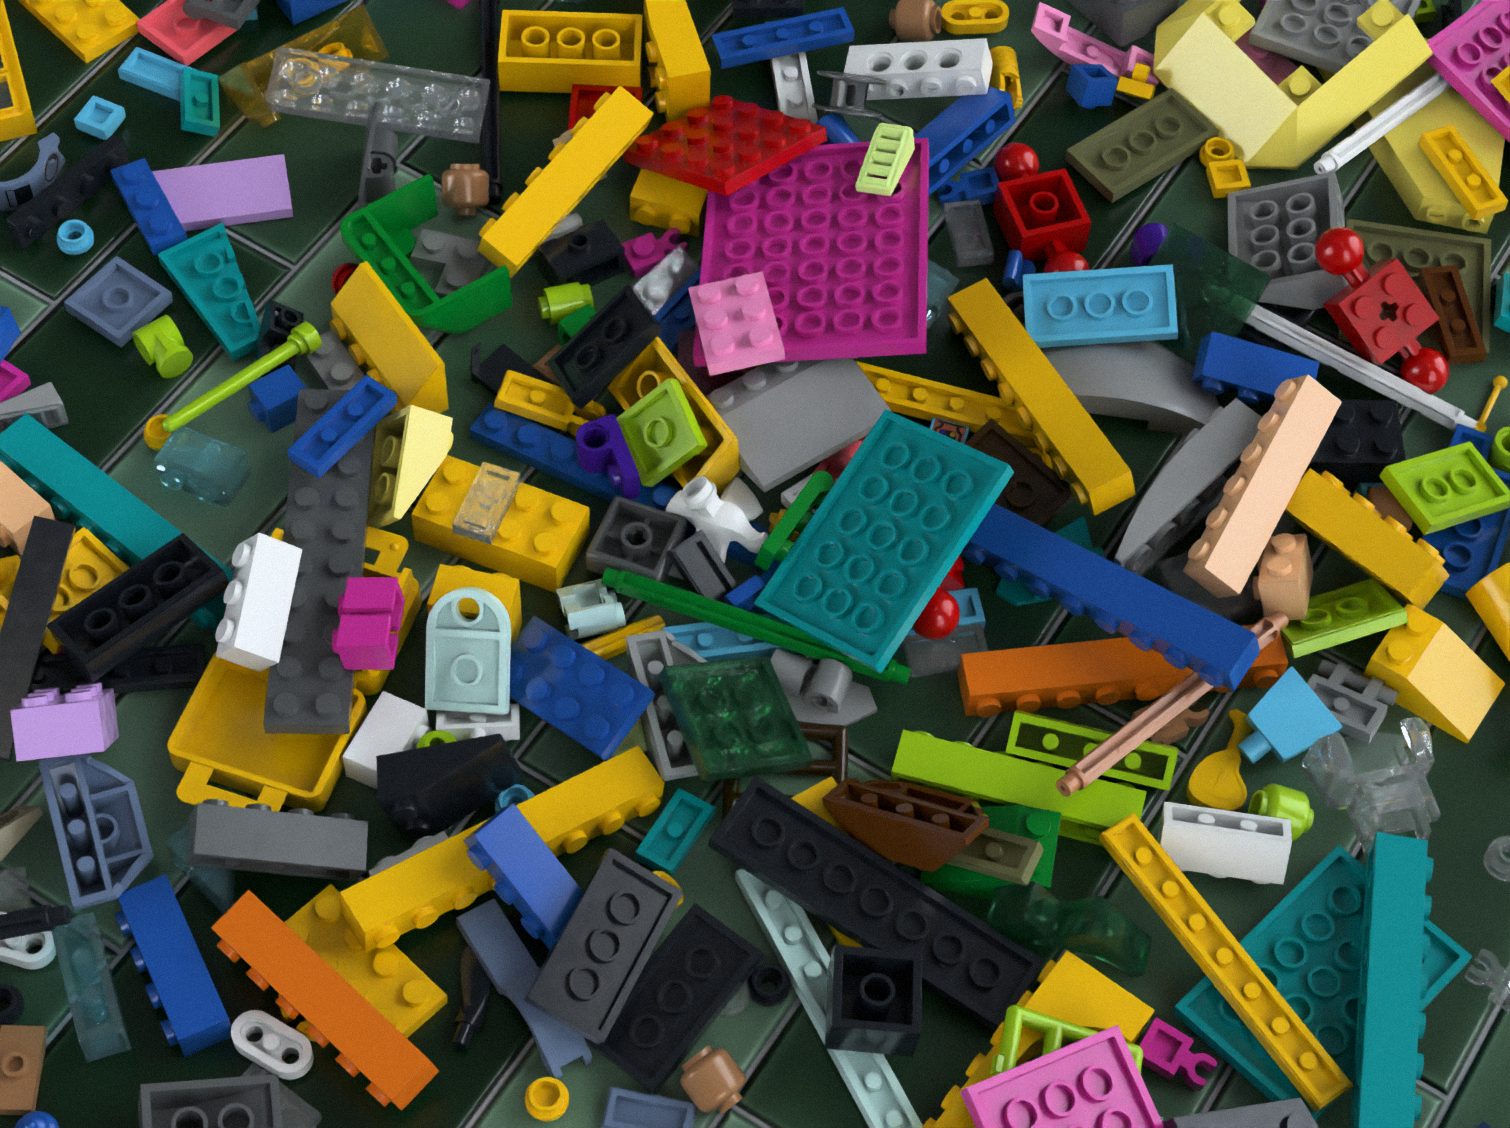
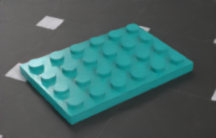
M885 409L762 590L754 605L767 615L795 627L809 637L881 674L1014 474L1013 469L1003 461Z
M1338 845L1239 943L1353 1084L1366 867ZM1429 919L1424 921L1423 933L1430 935V945L1426 960H1422L1421 971L1428 974V985L1425 998L1420 999L1419 1012H1422L1472 958L1471 954ZM1207 976L1175 1005L1172 1014L1270 1101L1274 1102L1301 1097L1315 1122H1317L1338 1100L1336 1099L1324 1109L1315 1113Z

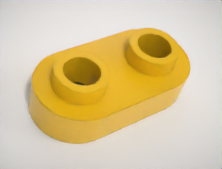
M952 0L945 3L941 9L942 28L948 33L956 35L998 33L1007 27L1009 19V8L1001 0Z

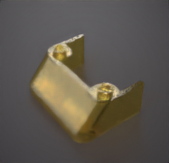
M361 4L339 18L254 60L239 64L217 79L225 93L253 125L260 122L262 128L282 119L279 114L280 111L349 76L355 82L371 74L372 71L369 66L390 55L364 5ZM335 42L343 43L345 48H348L352 53L353 59L345 71L338 74H330L320 70L317 84L309 90H296L285 80L284 67L287 61L296 55L309 56L318 65V52L320 49ZM301 66L297 68L295 75L298 79L304 80L308 77L309 71L306 67Z

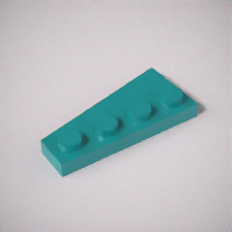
M223 222L158 253L161 266L231 360L235 361L255 351L261 325L247 292L245 281L239 270Z

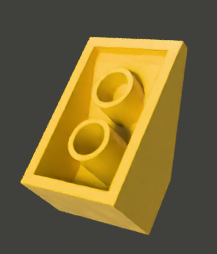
M1407 603L1404 609L1407 612L1408 623L1390 628L1370 658L1363 676L1369 679L1374 676L1384 680L1385 686L1399 691L1395 701L1396 704L1468 744L1503 689L1505 682L1444 622Z

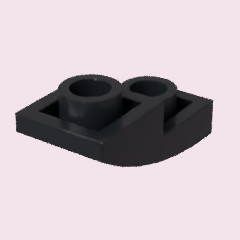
M270 300L266 305L260 326L255 361L287 342V337L291 335V330L304 322V313ZM296 354L288 360L281 363L280 365H278L277 367L273 368L266 374L262 375L261 377H264L288 364L295 372Z

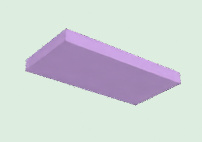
M284 154L152 171L185 231L212 228L222 222L224 226L294 217Z

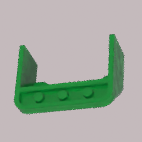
M427 174L349 214L342 220L340 231L345 246L359 263L367 261L415 325L451 335H458L513 307L509 269L503 265L441 299L436 295L408 260L415 247V239L410 230L438 216L434 180L430 174Z

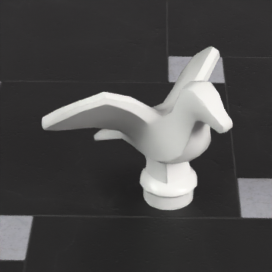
M705 476L696 477L683 490L678 491L667 505L665 512L688 520L696 528L695 533L703 530L723 563H725L727 548L731 541H737L750 552L758 554L762 544L769 536L766 532L760 533L756 531L749 523L761 515L763 509L753 492L738 477H735L728 483L720 499L716 494L715 483L710 482ZM673 563L668 575L684 580Z

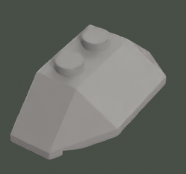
M667 630L626 636L629 676L647 686L656 694L640 716L649 761L664 781L706 774L734 738L714 666L689 647L676 641L675 636Z

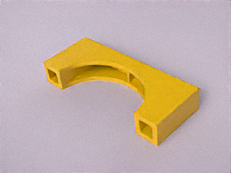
M1068 950L1058 963L1051 959L1046 964L1037 979L1041 985L1035 993L1027 990L1017 1003L1019 1006L1097 1032L1118 1025L1125 1041L1133 1044L1137 1042L1145 1031L1155 1011ZM1005 1021L1000 1024L989 1043L994 1046L987 1056L979 1053L968 1067L965 1075L970 1078L964 1086L960 1088L955 1084L948 1092L940 1106L945 1110L937 1121L930 1117L922 1128H976L960 1091L994 1076L990 1074L992 1058L1000 1053ZM1022 1026L1016 1067L1042 1053L1045 1033ZM1062 1039L1061 1047L1068 1046L1073 1042Z

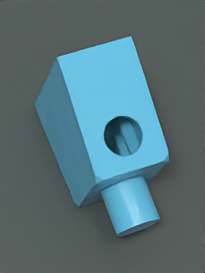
M1291 666L1246 716L1245 720L1254 732L1239 743L1237 747L1251 764L1256 763L1269 751L1281 763H1284L1334 736L1343 726L1293 666Z

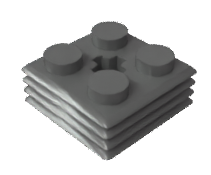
M615 496L586 552V568L602 575L607 567L620 572L624 569L664 583L673 565L667 552L685 540L687 520L627 498Z

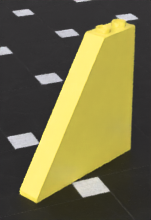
M1427 61L1423 62L1352 123L1358 130L1400 98L1409 94L1437 71ZM1316 67L1325 82L1336 74ZM1451 86L1368 148L1415 220L1487 234L1494 214L1473 220L1418 144L1422 133L1453 124L1499 187L1505 138Z

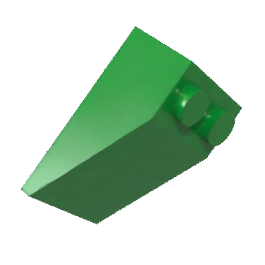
M1022 805L981 807L984 814L989 818L988 828L1039 841L1044 848L1027 886L946 863L934 872L923 870L921 872L920 882L933 890L1044 910L1051 887L1061 812Z

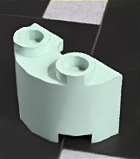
M602 579L555 589L559 608H562L563 615L568 620L565 630L567 636L572 640L618 630V627L626 626L621 602L617 601L614 590L607 591L606 586L601 584Z

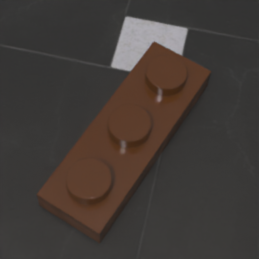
M1457 265L1420 268L1417 278L1424 297L1440 318L1433 326L1442 353L1447 359L1448 364L1483 362L1487 352Z

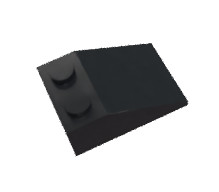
M500 733L376 756L378 802L403 838L421 839L429 836L430 833L445 831L523 779V771Z

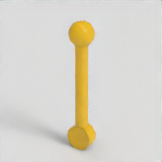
M1499 375L1493 379L1494 388L1474 427L1475 430L1485 433L1487 429L1485 422L1500 391L1507 387L1508 380L1506 377Z

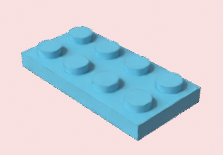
M1173 264L1022 275L1025 330L1039 348L1178 339Z

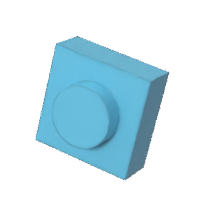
M93 95L74 118L76 129L106 140L126 118L125 109L122 106Z

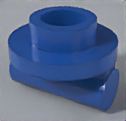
M1010 250L1008 252L1002 277L1003 286L1010 292L1023 290L1022 275L1035 274L1036 272L1035 265L1030 260L1023 259V254L1019 250Z

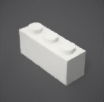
M257 533L238 544L232 557V564L235 566L233 578L224 593V603L227 604L224 618L219 623L215 634V639L218 642L216 657L258 672L279 663L302 554L301 548L261 533Z
M1164 801L1157 842L1181 872L1193 871L1206 873L1216 878L1233 877L1251 880L1257 884L1274 883L1283 885L1292 845L1291 820Z

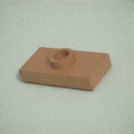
M1 1025L0 1115L24 1116L35 1111L48 1037L46 1026Z

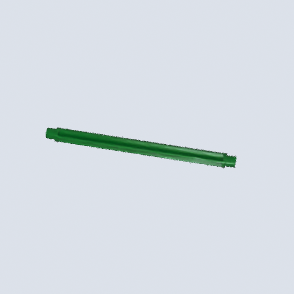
M607 567L604 571L601 584L615 588L617 593L819 660L834 659L844 663L852 671L888 683L894 681L907 685L912 668L898 664L895 659L891 658L880 674L809 637L789 624L624 569L620 572Z

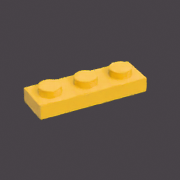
M1453 124L1421 134L1418 144L1473 220L1505 210L1508 199Z

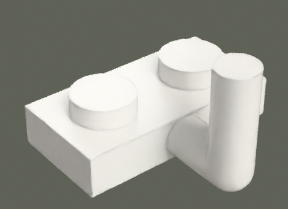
M510 704L507 714L437 710L436 730L452 734L457 741L498 733L502 735L505 742L519 740V704Z

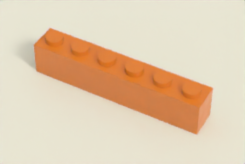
M250 890L211 927L221 938L216 946L232 962L236 963L242 958L250 965L251 968L245 974L263 991L269 986L273 987L280 994L275 1003L293 1020L301 1014L310 1023L305 1031L323 1049L331 1043L340 1052L335 1060L353 1078L359 1072L366 1076L371 1083L365 1089L384 1107L392 1101L402 1111L439 1072L436 1066Z

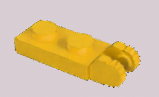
M512 370L506 371L494 403L495 408L566 432L568 430L575 437L580 426L589 422L586 419L593 421L604 417L606 414L604 406L593 402V400L580 410L571 402L562 387ZM574 411H575L580 417L573 415Z

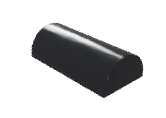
M181 533L46 626L75 668L88 682L93 683L224 593L229 581L224 570L189 537Z

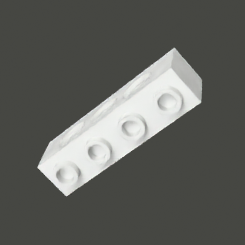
M986 38L849 46L844 73L888 81L885 85L869 84L866 100L983 95L988 92L993 62Z

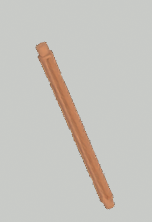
M1276 611L1269 617H1263L1248 629L1256 633L1260 650L1280 635V631L1288 625V618L1283 612ZM1192 672L1091 752L1069 767L1065 775L1056 782L1058 791L1063 796L1069 797L1075 791H1081L1214 686L1201 679L1199 673Z

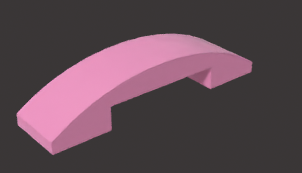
M1039 2L1031 32L1057 57L1071 66L1102 64L1118 79V82L1120 76L1131 79L1136 63L1144 64L1151 68L1146 83L1154 86L1158 84V79L1153 75L1154 54L1134 45L1125 53L1069 27L1070 15Z

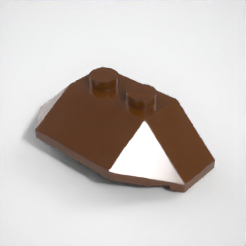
M846 778L822 798L823 806L850 837L886 860L897 861L923 871H936L989 826V818L984 814L977 801L904 781L872 780L860 783V780L857 778Z

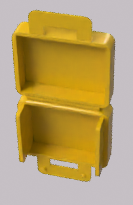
M367 525L366 548L380 552L374 565L364 562L363 577H397L405 600L400 631H390V634H397L399 637L396 652L397 658L422 605L420 585L413 578L412 569L404 567L401 573L397 572L408 550L409 544L407 539L403 536ZM275 528L271 537L283 542L284 530ZM215 652L167 743V749L173 766L185 773L177 787V797L182 802L193 806L207 799H220L227 801L229 806L245 808L249 804H265L271 807V811L278 812L282 805L292 808L309 809L314 813L321 811L326 806L344 768L342 756L368 716L364 695L371 696L377 694L382 689L390 670H355L350 734L265 733L263 724L269 668L258 672L218 658ZM212 781L258 796V799L247 798L207 785V783Z

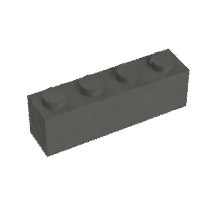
M207 799L202 803H197L189 814L185 865L355 882L366 871L368 821L355 820V816L348 813H334L330 817L315 816L313 811L303 808L290 809L287 813L271 811V807L265 804H249L245 808L229 806V803L225 800Z

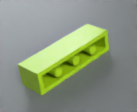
M1015 710L1006 753L1071 767L1114 734V732ZM1145 740L1102 775L1169 791L1179 750L1174 746Z

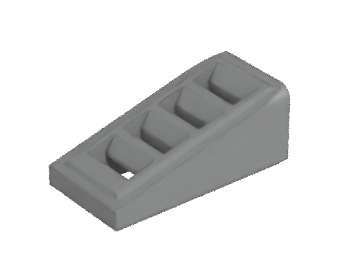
M52 382L45 383L0 403V420H3L0 422V434L25 413H28L47 429L69 423L63 402Z

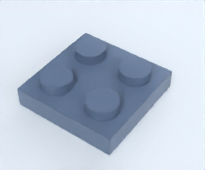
M116 256L64 301V305L68 313L122 348L133 338L132 332L149 324L173 302L171 291Z

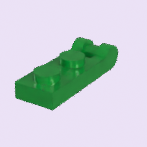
M818 471L812 475L762 544L754 561L755 565L767 572L775 560L779 563L783 561L794 545L790 541L796 531L800 534L814 515L810 511L819 508L833 487L834 479L830 473Z

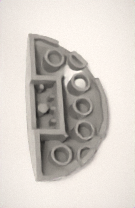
M1155 341L1040 348L1088 413L1147 420V430L1188 435L1195 428L1201 430L1207 424L1211 414L1219 407L1217 398L1213 393L1203 390L1201 388L1202 384L1191 381L1194 366L1183 357Z

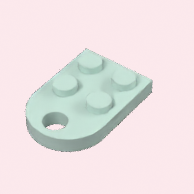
M462 587L450 591L432 607L426 624L425 709L507 714L509 712L511 622L506 608L492 593L477 587ZM462 598H471L479 605V615L476 619H467L461 615L459 603Z

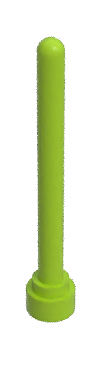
M307 321L291 330V335L287 337V342L165 418L162 422L163 429L169 433L176 431L295 354L298 356L303 354L310 355L322 347V340L318 332Z

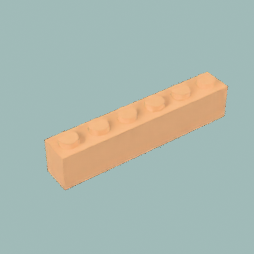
M1308 374L1287 379L1278 386L1274 394L1276 399L1273 405L1263 415L1257 425L1259 431L1253 442L1241 454L1240 460L1242 462L1235 475L1224 485V495L1219 505L1208 515L1206 529L1201 538L1189 550V560L1183 572L1216 598L1240 595L1342 403Z

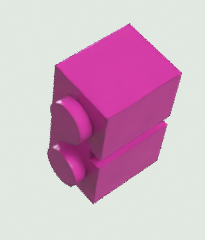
M348 577L345 594H340L338 599V613L341 618L339 628H334L332 633L333 652L339 654L345 670H394L399 637L397 634H390V631H400L405 603L397 577Z

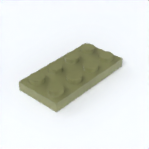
M1170 88L1068 148L1065 160L1107 200L1113 203L1198 152L1207 140L1218 137L1219 130L1173 88Z

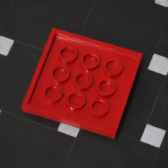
M720 95L712 99L710 106L689 110L687 115L680 119L663 124L659 130L649 135L638 137L636 142L632 143L623 153V160L631 165L728 196L827 141L826 127L810 123L808 119H797L784 115L781 111H771L758 107L755 103L741 102L729 95Z

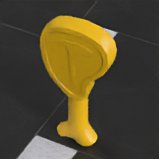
M1238 708L1229 711V717L1233 721L1234 730L1226 749L1215 752L1203 759L1196 766L1188 780L1186 797L1194 806L1240 812L1245 805L1247 789L1239 773L1242 753L1237 745L1254 730L1245 720L1248 714L1243 713Z

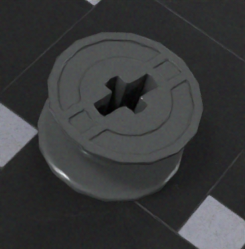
M817 70V74L834 78L830 104L813 103V108L855 116L882 117V114L879 112L865 109L869 84L885 85L888 81L856 74Z

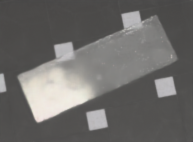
M278 46L264 99V109L266 111L366 126L373 105L376 102H382L376 124L378 128L479 144L490 91V80Z

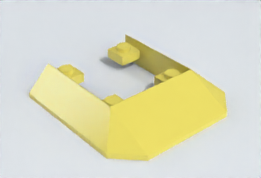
M1188 0L1157 26L1153 75L1168 90L1173 88L1219 130L1218 137L1225 138L1232 144L1235 159H1243L1246 169L1296 170L1431 57L1433 52L1408 13L1404 16L1389 0H1378L1357 18V26L1374 42L1322 85L1301 65L1279 85H1276L1234 43L1255 25V18L1239 3L1242 0Z

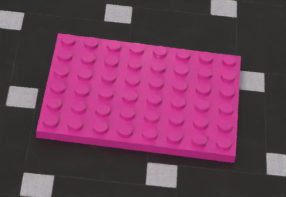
M914 138L915 150L891 197L856 191L855 184L871 141L818 145L728 196L708 190L699 285L763 271L786 358L775 362L926 354L929 209L928 138ZM872 175L875 178L887 179V177ZM696 324L693 360L695 367L707 366Z

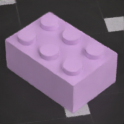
M102 682L76 685V688L71 689V692L60 694L59 687L36 689L34 693L28 694V697L21 698L22 703L10 710L16 762L104 752L119 738L114 688L102 689Z

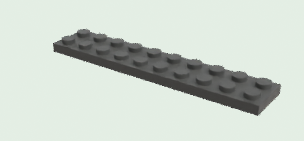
M299 389L293 444L350 390ZM376 425L320 479L291 461L283 542L301 548L302 554L279 663L269 668L263 724L265 733L350 734L355 670H345L339 654L333 652L332 633L334 628H339L341 618L338 613V599L340 594H345L348 577H363Z

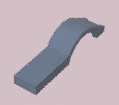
M493 898L458 916L456 926L500 995L504 994L514 1003L527 1022L540 1051L542 1063L549 1075L561 1080L563 1074L560 1068L577 1058L581 1059L584 1066L592 1063L593 1056L583 1035L524 1001L541 968H538L496 900Z

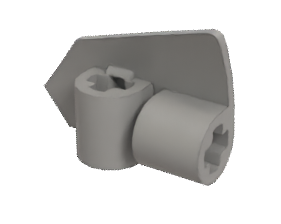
M776 649L767 669L765 686L751 710V715L773 720H796V723L834 724L846 727L876 713L877 707L870 688L853 682L852 671L844 663L834 659H822L817 665L812 663V660Z

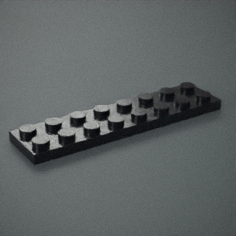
M757 776L754 777L709 840L708 847L862 947L922 953V985L993 1032L1005 1021L1007 1008L1011 1005H1017L1044 963L1042 959Z

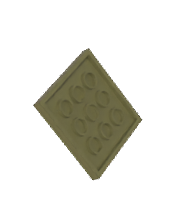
M1346 219L1345 227L1355 231L1363 241L1364 256L1362 263L1367 270L1381 259L1397 258L1421 293L1422 290L1417 278L1420 268L1457 265L1487 352L1483 362H1486L1490 353L1491 239ZM1380 305L1383 311L1379 314V317L1382 318L1384 315V308L1382 305ZM1432 324L1418 335L1416 340L1422 348H1432L1442 353ZM1338 326L1337 340L1349 342Z

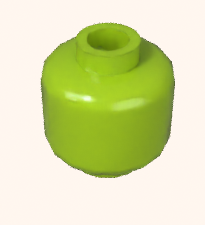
M1271 783L1262 790H1257L1250 800L1248 814L1291 820L1292 842L1297 840L1303 832L1307 833L1312 827L1314 811L1310 808L1307 795L1302 791Z

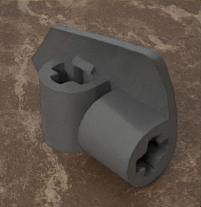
M376 102L373 105L367 119L358 210L367 206V203H373L396 191L393 169L396 166L398 137L387 128L376 127L382 102Z

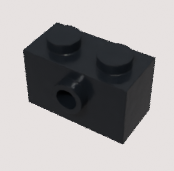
M603 218L591 224H585L562 237L551 239L538 247L539 271L551 287L579 282L580 285L588 283L592 287L625 272V248Z

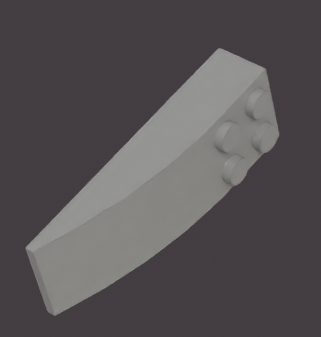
M1235 398L1225 408L1222 406L1218 407L1201 430L1193 429L1185 438L1182 448L1163 468L1143 497L1127 527L1114 563L1142 576L1219 505L1224 495V485L1235 475L1242 462L1240 460L1241 454L1253 442L1259 431L1257 425L1262 417Z

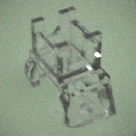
M1413 717L1401 720L1400 727L1404 736L1393 733H1375L1369 744L1351 736L1342 737L1340 733L1326 735L1310 746L1307 755L1302 760L1300 770L1323 798L1326 806L1330 808L1336 807L1338 810L1347 809L1364 854H1367L1377 832L1397 834L1414 830L1417 839L1428 840L1432 832L1428 820L1429 822L1438 821L1441 815L1426 779L1435 758L1432 753V739L1429 728L1421 718Z

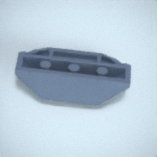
M88 753L38 760L74 911L118 899L154 857L134 781L110 766L93 759Z

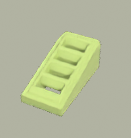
M888 123L878 124L855 184L856 191L891 197L915 150L911 127ZM872 175L887 177V179L875 178Z

